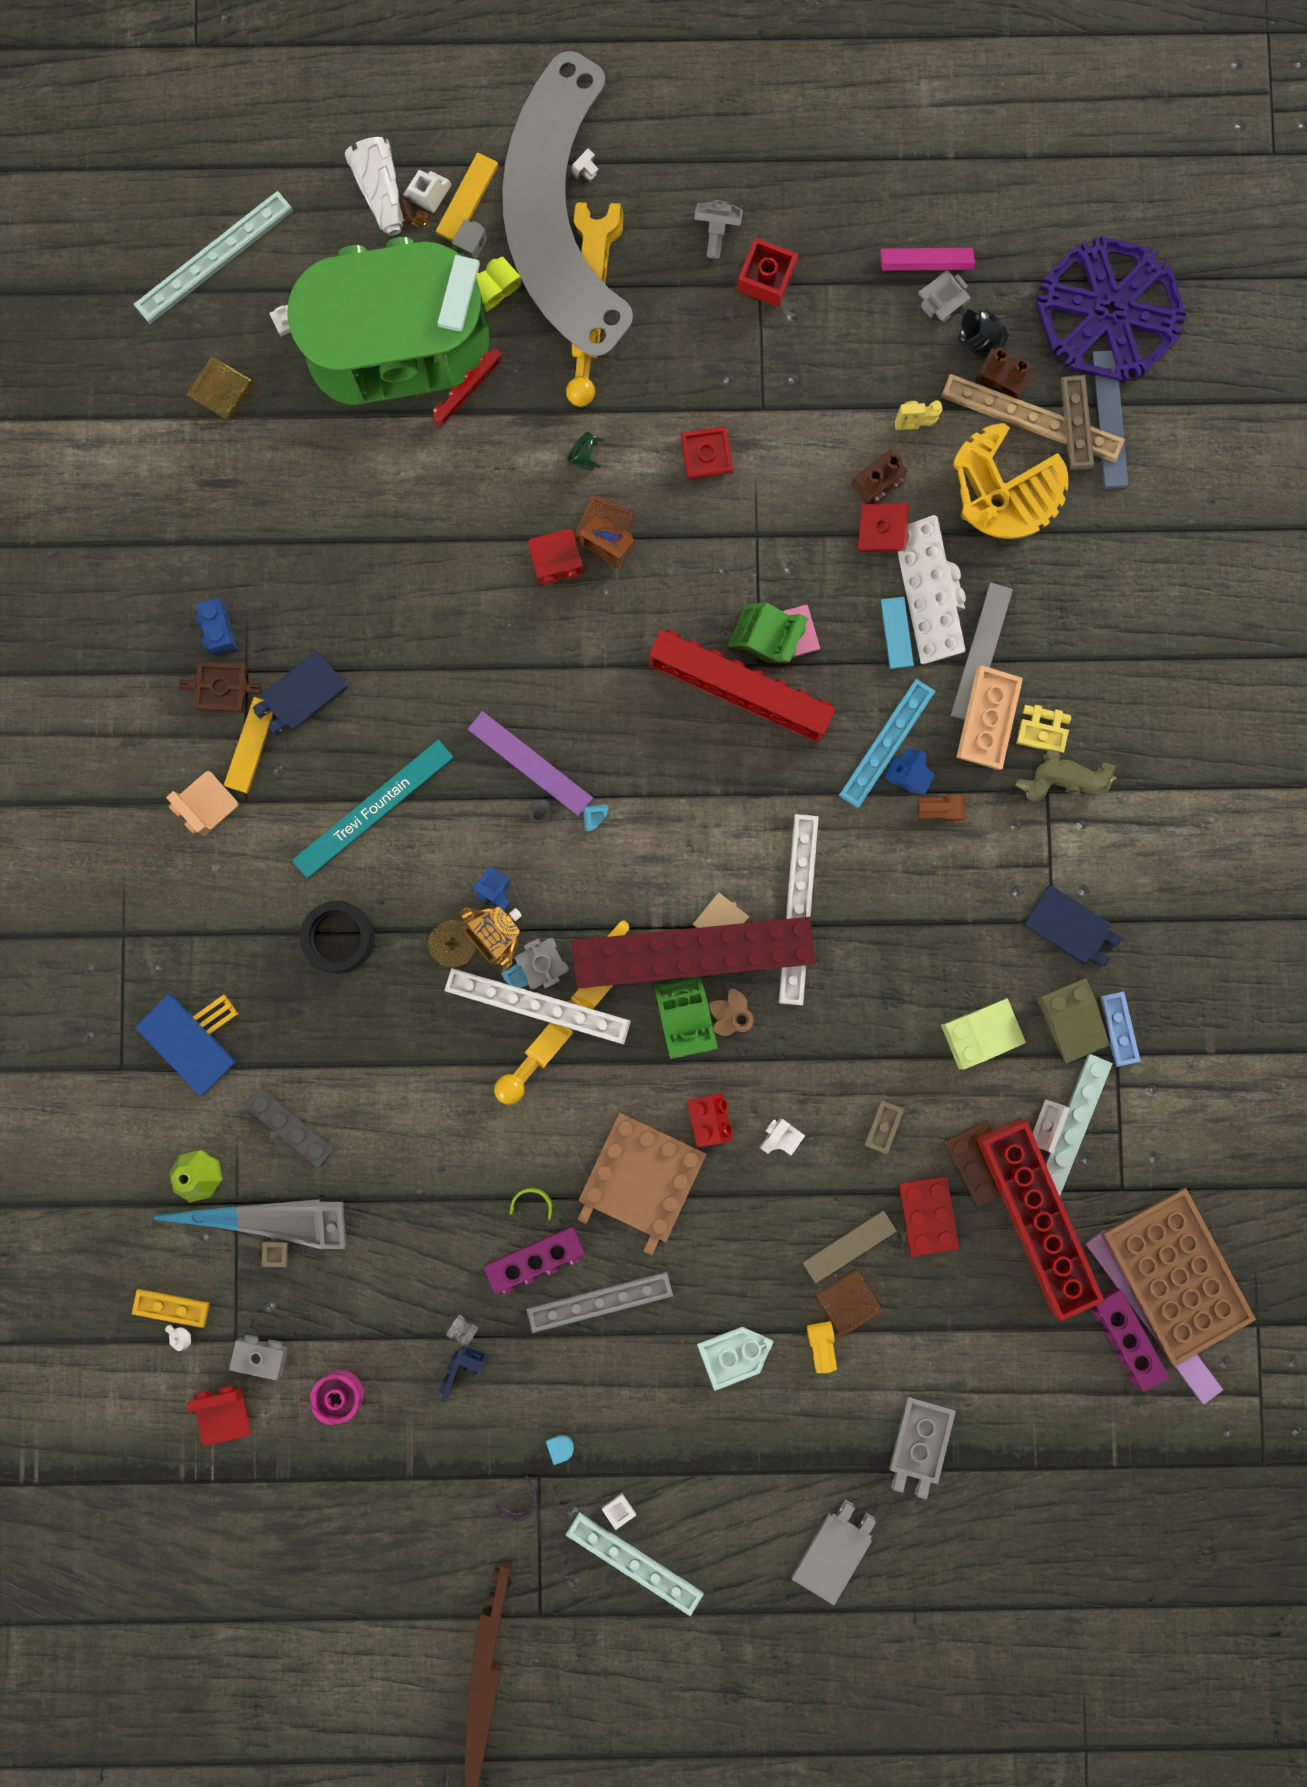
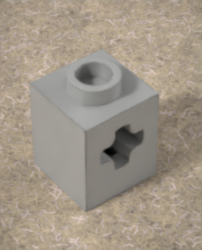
M464 219L452 242L453 250L463 257L477 260L487 241L484 227L475 221L469 222Z

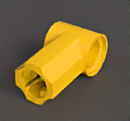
M831 1321L807 1325L808 1339L813 1350L816 1373H829L837 1370L833 1347L835 1339Z

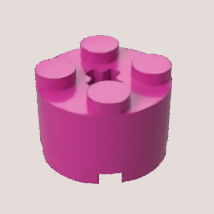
M336 1369L325 1374L314 1385L310 1394L313 1414L318 1420L328 1425L349 1421L362 1405L364 1387L357 1376L349 1371ZM336 1393L340 1394L338 1401L334 1400Z

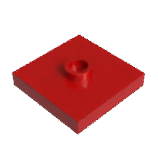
M726 426L680 433L687 480L733 474L734 469Z
M862 504L858 550L860 552L906 551L909 504Z

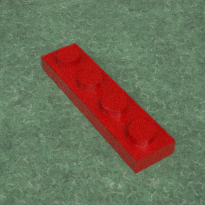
M496 348L491 352H485L475 370L471 368L464 376L465 381L460 386H454L449 392V398L445 403L440 402L433 410V422L440 429L502 362V354Z

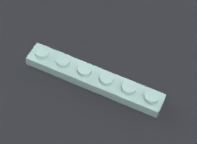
M1091 1054L1087 1055L1067 1107L1070 1110L1054 1153L1049 1152L1045 1161L1059 1196L1113 1064Z

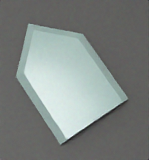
M740 1327L698 1343L697 1346L714 1391L760 1374L774 1341L747 1328Z

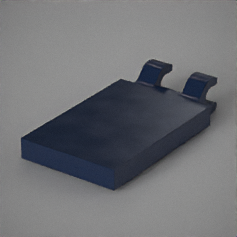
M315 651L263 692L261 695L264 701L257 703L253 710L259 719H262L270 711L273 712L278 719L272 721L268 727L276 737L287 727L292 731L296 730L345 691L348 686L324 658Z
M1051 885L1047 887L1024 923L1025 927L1081 963L1086 964L1089 959L1100 967H1105L1110 959L1103 953L1098 952L1104 941L1112 947H1118L1123 939L1108 930L1111 923Z

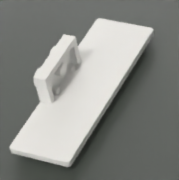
M933 515L908 524L906 551H897L921 664L931 663L965 652L957 612L965 609L964 602L966 600L965 593L959 583L961 573L955 563L946 560L938 517Z

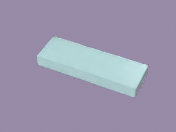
M455 255L438 320V327L459 332L463 331L480 265L479 260Z

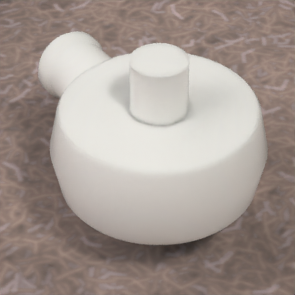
M168 1325L165 1328V1331L170 1334L169 1343L175 1350L182 1351L190 1346L191 1334L182 1327L173 1328L172 1325Z

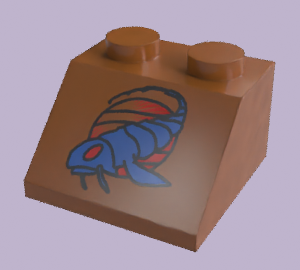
M594 516L580 531V544L585 549L621 570L635 547L634 536L624 529L619 531L612 527L613 523L604 517L599 519Z

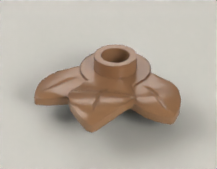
M730 989L727 1001L717 1000L709 1003L711 1014L718 1020L713 1026V1031L719 1035L729 1036L735 1031L745 1032L753 1025V1015L747 1010V999L738 990ZM742 1015L746 1018L745 1024H738V1016Z

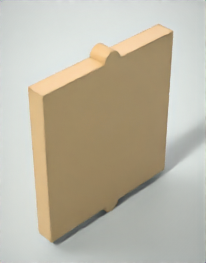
M718 892L693 925L696 928L740 924L745 923L749 916L736 906V902L729 901Z

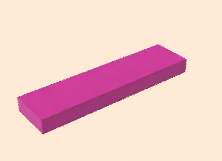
M973 248L881 249L880 251L881 269L883 271L974 270L975 266Z

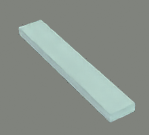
M580 1512L566 1532L567 1537L689 1616L692 1615L703 1596L701 1590Z

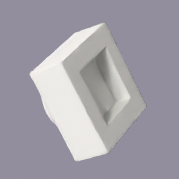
M623 1493L602 1506V1511L615 1530L636 1516V1512Z

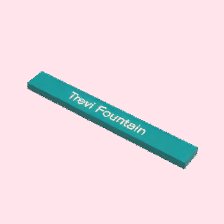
M438 739L292 861L307 879L311 878L450 763L454 757Z

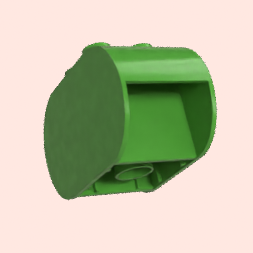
M397 237L389 240L385 244L386 248L367 251L365 247L359 245L346 246L339 250L338 256L320 260L299 277L288 301V324L296 345L306 357L313 379L325 394L341 403L357 405L451 389L456 385L460 386L465 381V374L471 368L475 370L480 364L479 360L482 355L488 351L489 329L477 278L463 331L459 332L438 327V320L455 255H459L457 252L441 244L433 242L414 243L410 238Z

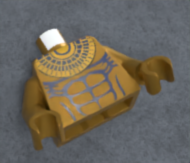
M490 906L465 907L457 912L456 916L460 915L464 920L461 923L464 926L461 930L489 964L493 963L496 965L499 963L503 967L502 972H505L512 965V959L515 956L519 943L517 936L520 930L515 924L522 919L521 913L514 907L505 913L499 906L494 909Z

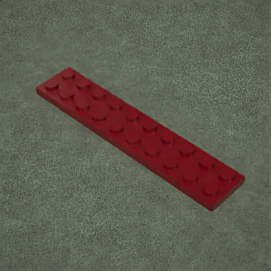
M810 917L571 941L576 989L815 964Z

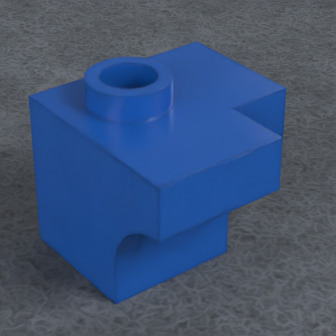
M906 748L901 759H893L884 779L901 786L910 793L925 795L935 774L926 766L927 754L921 750Z
M489 866L483 877L473 888L479 894L477 899L488 906L492 902L505 911L511 905L506 898V890L511 880Z

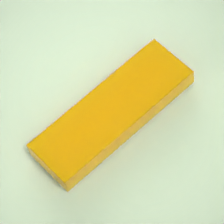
M138 1289L136 1290L132 1314L204 1328L210 1302Z

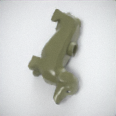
M1047 750L1042 759L1045 763L1036 769L1034 780L1020 779L1015 783V786L1025 791L1026 797L1034 802L1044 799L1049 787L1052 785L1067 788L1066 791L1071 794H1080L1081 792L1104 794L1110 790L1112 782L1117 781V777L1113 776L1116 765L1102 763L1101 768L1091 771L1071 760L1060 761V752Z

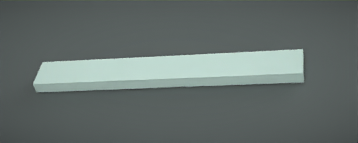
M276 191L135 302L134 306L149 324L153 323L293 212L292 207Z

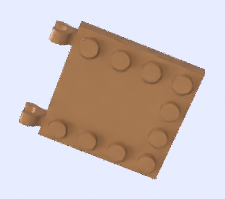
M619 1113L578 1200L585 1204L578 1217V1221L586 1224L593 1208L649 1234V1239L643 1250L653 1255L659 1239L664 1242L667 1241L706 1157V1153Z

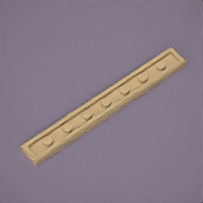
M949 375L941 398L1067 445L1064 416L958 376ZM1091 427L1093 455L1115 463L1125 439Z

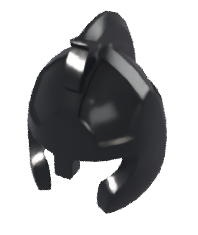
M968 308L961 320L962 331L958 336L959 342L965 345L972 353L980 356H988L991 349L1003 348L1009 334L1006 327L1000 324L997 316L988 310H979L980 319L977 320L975 311Z

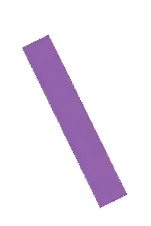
M482 711L468 728V731L578 817L583 813V807L588 806L593 800L592 796Z

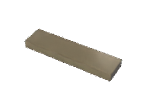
M1085 375L1062 377L1060 382L1069 471L1093 469L1094 457Z
M884 1210L805 1259L802 1263L816 1284L897 1231Z

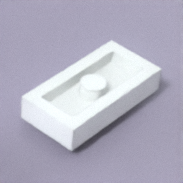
M1045 1099L1033 1131V1136L1039 1149L1054 1153L1070 1108Z

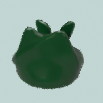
M585 432L572 447L567 458L568 463L591 471L594 468H600L601 466L592 461L590 456L593 444L596 445L597 441L604 442V439L598 438L590 432Z

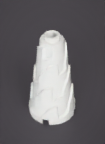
M383 137L363 139L356 142L358 149L353 151L350 146L345 151L346 161L351 167L356 181L375 215L379 228L383 232L388 233L389 236L397 235L401 232L404 219L399 203L390 143L387 138L384 142Z

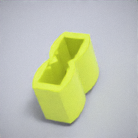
M504 257L491 260L487 264L486 270L477 273L476 277L485 312L493 309L521 285L520 275Z

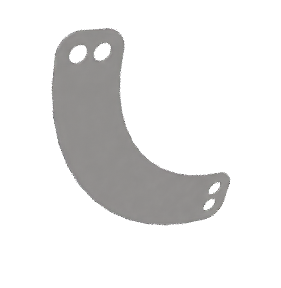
M567 51L558 54L547 66L534 85L515 125L505 161L502 188L503 218L508 245L516 269L538 308L565 338L584 353L591 356H601L611 351L629 329L633 320V313L630 305L610 290L593 272L577 246L569 224L565 191L568 160L579 126L605 85V75L600 66L583 55ZM571 63L575 65L576 71L574 75L568 78L560 75V68L564 64ZM589 74L593 77L592 85L586 89L578 87V78L581 75ZM610 310L618 311L620 313L619 322L615 325H607L604 322L606 312ZM596 328H601L606 332L604 341L599 344H594L589 340L591 331Z

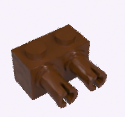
M1002 347L996 350L991 349L975 381L992 390L1018 399L1033 371L1030 368V362L1028 360L1024 362L1025 358H1019L1017 361L1010 358L1008 350L1002 351Z
M890 449L855 475L851 485L866 504H871L874 501L877 504L887 496L886 492L892 487L895 490L906 481L904 478L908 470L902 464L901 456L896 453L894 454Z

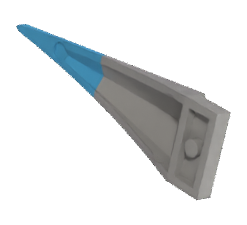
M318 1199L159 1213L153 1217V1219L247 1232L318 1249H345L346 1246L343 1202H320Z

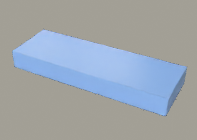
M1119 992L1100 996L1099 1000L1115 1067L1141 1062L1125 993Z

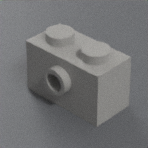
M244 1335V1337H240L235 1341L229 1370L276 1381L282 1376L288 1347L282 1346V1342L276 1340L262 1342L258 1341L259 1337L253 1335Z

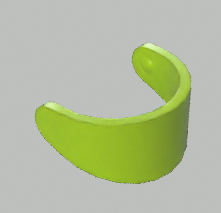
M526 1188L513 1198L510 1207L511 1215H513L515 1201L521 1194L526 1192L540 1194L548 1203V1220H551L552 1203L549 1196L541 1189Z

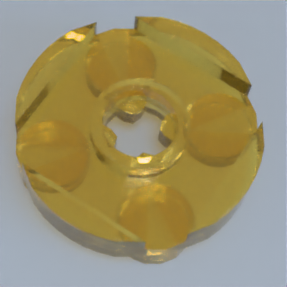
M444 921L429 936V952L434 960L444 967H461L469 963L475 955L476 947L461 930L464 927L461 925V921ZM451 937H455L456 942H459V947H455L454 951H450V947L446 946V942L451 941Z

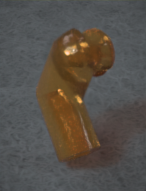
M408 198L399 201L403 217L407 223L418 227L427 224L428 214L424 210L422 212L420 210L413 211Z

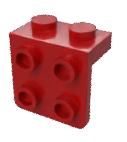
M571 529L532 538L528 541L539 585H550L561 579H573L579 577L580 574H584L582 559Z
M233 1385L218 1388V1392L209 1393L208 1390L197 1392L187 1402L188 1412L196 1411L203 1445L207 1446L247 1437L251 1432L242 1386L233 1388Z

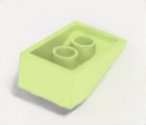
M1008 998L941 1024L959 1069L969 1068L1026 1043Z

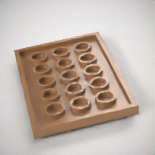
M1186 1188L1176 1191L1101 1233L1171 1366H1177L1256 1320Z

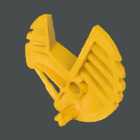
M1000 423L982 429L981 432L983 434L977 432L970 437L972 442L966 441L960 448L953 466L958 470L960 480V492L963 503L962 519L967 520L972 526L985 534L1004 539H1016L1039 532L1038 526L1041 525L1045 528L1050 523L1049 518L1054 519L1059 513L1057 507L1062 508L1065 502L1063 491H1068V471L1066 464L1057 453L1011 481L1003 483L992 459L1010 429L1006 424ZM964 472L978 498L973 502L970 500ZM991 500H998L1001 507L994 506Z

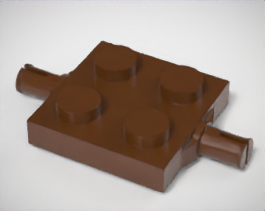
M198 661L197 674L194 681L182 679L179 681V689L193 690L195 695L194 708L196 710L243 712L246 694H261V684H247V666L245 664Z

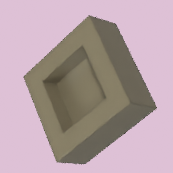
M264 1241L262 1244V1267H287L289 1242Z

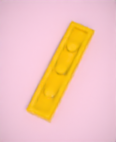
M477 152L436 229V235L453 242L464 219L470 221L498 168V162Z
M256 697L253 698L223 785L246 794L249 792L270 728L268 725L274 718L272 711L262 719L257 717L253 707L264 700Z

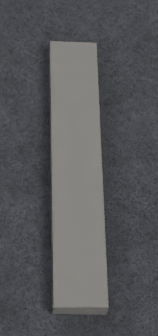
M991 582L988 586L950 717L965 721L977 666L982 665L990 668L1013 591L1011 588Z
M663 1272L529 1307L526 1311L531 1331L535 1333L672 1297L673 1292L668 1273Z

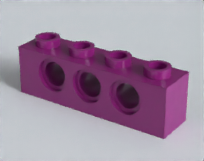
M572 1225L489 1262L483 1268L494 1294L501 1292L502 1295L514 1291V1286L521 1282L524 1285H528L538 1280L537 1275L546 1272V1275H550L560 1270L559 1265L566 1262L572 1265L581 1261V1256L585 1254V1250L575 1226ZM559 1245L563 1247L565 1251L564 1256L561 1258L554 1257L551 1253L553 1246ZM533 1255H537L542 1259V1265L538 1268L532 1267L529 1263V1258ZM511 1265L517 1266L520 1270V1275L516 1278L510 1277L507 1273V1267Z
M1114 1287L1103 1293L1104 1302L1093 1306L1091 1312L1098 1322L1101 1321L1104 1325L1105 1330H1103V1334L1110 1344L1113 1343L1116 1347L1115 1356L1119 1363L1127 1367L1129 1373L1126 1375L1131 1385L1145 1392L1169 1379V1375L1122 1290ZM1119 1312V1322L1112 1324V1314ZM1131 1334L1132 1342L1124 1346V1336ZM1143 1356V1365L1139 1368H1136L1135 1360L1138 1357Z

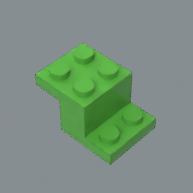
M767 602L745 605L727 648L733 651H747L766 663L789 662L796 654V645L799 638L805 633V624L808 618L802 614L788 615Z
M701 976L654 985L670 1059L718 1049Z

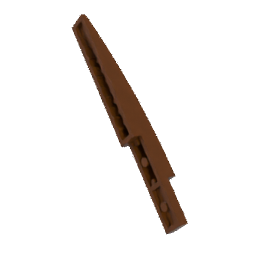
M502 1560L500 1568L495 1567L492 1583H497L495 1593H490L488 1608L482 1609L476 1637L467 1712L465 1787L479 1786L502 1663L493 1661L512 1564L511 1561Z

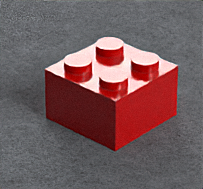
M755 237L739 275L737 291L780 308L795 271L798 254Z

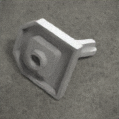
M721 200L697 203L694 219L709 221V240L706 254L708 258H720L726 224L740 226L743 209L728 205L727 202Z

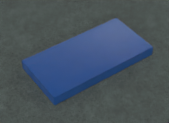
M168 994L135 1027L200 1096H204L236 1063L229 1053L193 1018L172 994Z

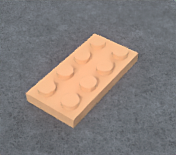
M977 666L956 758L996 770L1003 769L1023 678L986 666Z

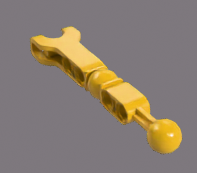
M578 202L575 206L574 224L579 236L583 240L581 253L593 272L606 285L609 248L611 243L620 237L623 230V210L621 204L611 203L607 215L602 219L595 220L590 218L587 203ZM601 328L591 331L589 340L592 343L599 344ZM572 343V355L577 358L575 378L567 385L566 396L573 405L583 407L590 404L595 396V386L589 380L591 358H597L598 356L588 355Z
M625 920L621 921L607 937L625 935L629 930V924ZM613 985L578 989L570 998L571 1000L566 1002L594 1009ZM549 1023L526 1050L525 1054L528 1057L513 1075H503L496 1081L494 1093L499 1102L506 1105L519 1102L524 1095V1083L538 1066L542 1068L546 1066L573 1034L572 1031L574 1029Z

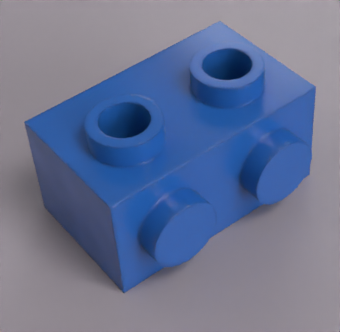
M219 598L196 604L198 612L195 613V618L198 626H202L204 634L201 635V641L204 648H208L213 655L237 650L226 605Z

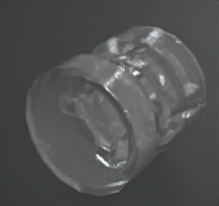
M458 1315L446 1336L451 1339H457L459 1344L466 1348L479 1327L474 1324H468L464 1317Z

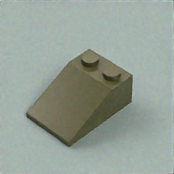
M1086 978L1076 980L1036 998L1065 1064L1109 1046L1096 999Z

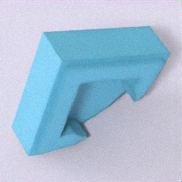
M608 805L583 807L585 830L591 831L598 827L608 814Z

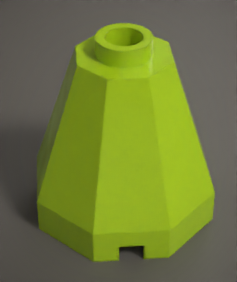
M203 1150L180 1155L169 1171L173 1192L188 1202L212 1197L216 1188L223 1180L219 1160L209 1156Z

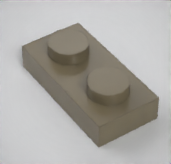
M880 1100L864 1146L888 1154L904 1109Z

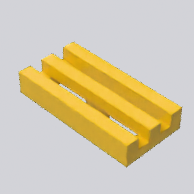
M222 995L193 1016L198 1021L223 1002L225 1003V1006L200 1023L202 1027H205L228 1009L230 1010V1014L206 1030L210 1035L239 1015L226 995Z

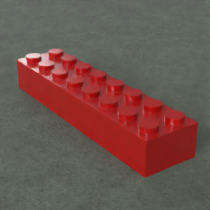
M660 630L649 654V666L820 743L836 710L831 707L832 704L824 699L817 701L802 689L795 691L780 679L773 681L766 677V673L758 669L751 671L745 668V664L738 660L732 659V661L723 658V654L711 649L707 651L701 648L702 645L694 640L689 639L685 641L679 638L680 635L672 630Z
M1018 1118L976 1137L1052 1315L1059 1321H1063L1104 1302V1298L1028 1122Z

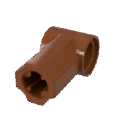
M946 795L943 798H918V819L965 820V796Z

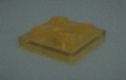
M211 356L188 391L187 396L228 421L253 382L250 378Z

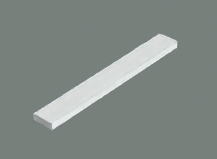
M794 815L786 919L810 917L819 816ZM806 965L781 969L780 1004L803 1005Z
M451 968L444 990L621 1044L625 1043L631 1023L627 1019Z

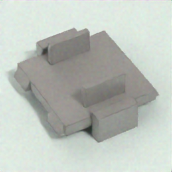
M946 270L938 275V278L929 285L924 286L918 291V294L924 300L921 307L930 318L936 314L941 322H946L951 318L952 313L961 306L964 308L971 302V297L966 292L968 285L959 274L953 277Z
M553 938L543 942L536 939L524 945L525 951L514 957L517 964L522 966L528 978L527 983L530 989L534 990L542 985L547 989L560 982L558 977L569 970L566 962H562Z

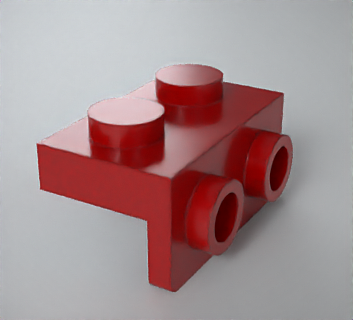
M723 1093L687 1100L696 1147L715 1145L732 1140L733 1129L728 1119V1105Z

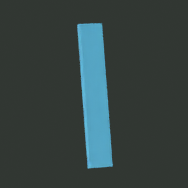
M918 679L914 680L839 794L840 798L857 809L860 807L936 692Z

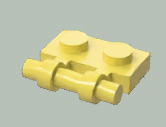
M936 400L928 407H925V403L918 404L917 401H909L902 404L895 419V430L919 429L920 426L936 424L942 412L941 402Z
M1024 705L1022 713L1030 715L1031 721L1021 720L1016 744L1046 751H1057L1063 754L1069 730L1060 728V724H1069L1071 715L1063 714V711L1057 709L1054 711L1042 709V706ZM1040 718L1052 720L1051 726L1039 723Z

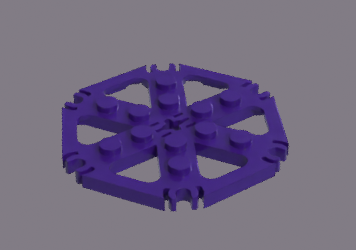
M1102 236L1100 239L1095 237L1092 241L1094 247H1089L1086 240H1084L1081 247L1080 243H1078L1042 280L1039 290L1047 293V295H1038L1036 307L1051 354L1059 348L1054 358L1057 359L1060 355H1065L1067 360L1063 365L1064 367L1069 366L1073 361L1074 364L1068 369L1071 371L1092 376L1098 375L1119 380V382L1122 380L1124 382L1128 381L1130 378L1128 371H1132L1137 379L1140 377L1141 372L1143 376L1169 350L1183 332V329L1176 327L1175 323L1183 324L1185 322L1186 311L1171 265L1162 270L1167 264V260L1165 259L1160 264L1156 263L1154 259L1158 255L1157 251L1148 257L1153 250L1152 248ZM1109 253L1132 257L1137 261V266L1118 285L1116 284L1107 256ZM1073 263H1080L1084 267L1091 291L1060 284L1058 279ZM1154 282H1160L1165 288L1170 308L1164 309L1135 301ZM1109 305H1113V309L1116 310L1112 314L1108 313L1109 309L1107 308ZM1053 310H1059L1086 318L1065 339H1060L1056 336L1050 313ZM1131 328L1158 334L1162 338V343L1149 357L1142 359L1139 356ZM1104 333L1117 366L1114 373H1112L1111 368L1107 369L1090 365L1083 360V354Z

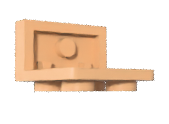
M209 771L202 774L180 795L173 791L166 797L171 802L169 808L177 816L182 815L187 820L184 823L185 826L193 834L197 832L203 836H206L238 807L237 800Z

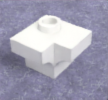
M418 170L403 196L407 201L434 213L451 187V183L448 179L432 171L427 174Z
M779 1118L778 1121L773 1120L767 1127L766 1132L769 1134L759 1148L767 1154L772 1150L781 1149L792 1155L805 1135Z

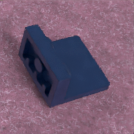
M464 1345L460 1351L455 1350L447 1368L451 1370V1373L446 1374L439 1389V1393L443 1394L440 1401L446 1402L460 1366H464L463 1370L471 1374L483 1373L490 1355Z

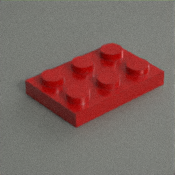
M947 1176L898 1183L910 1256L958 1250L959 1244Z

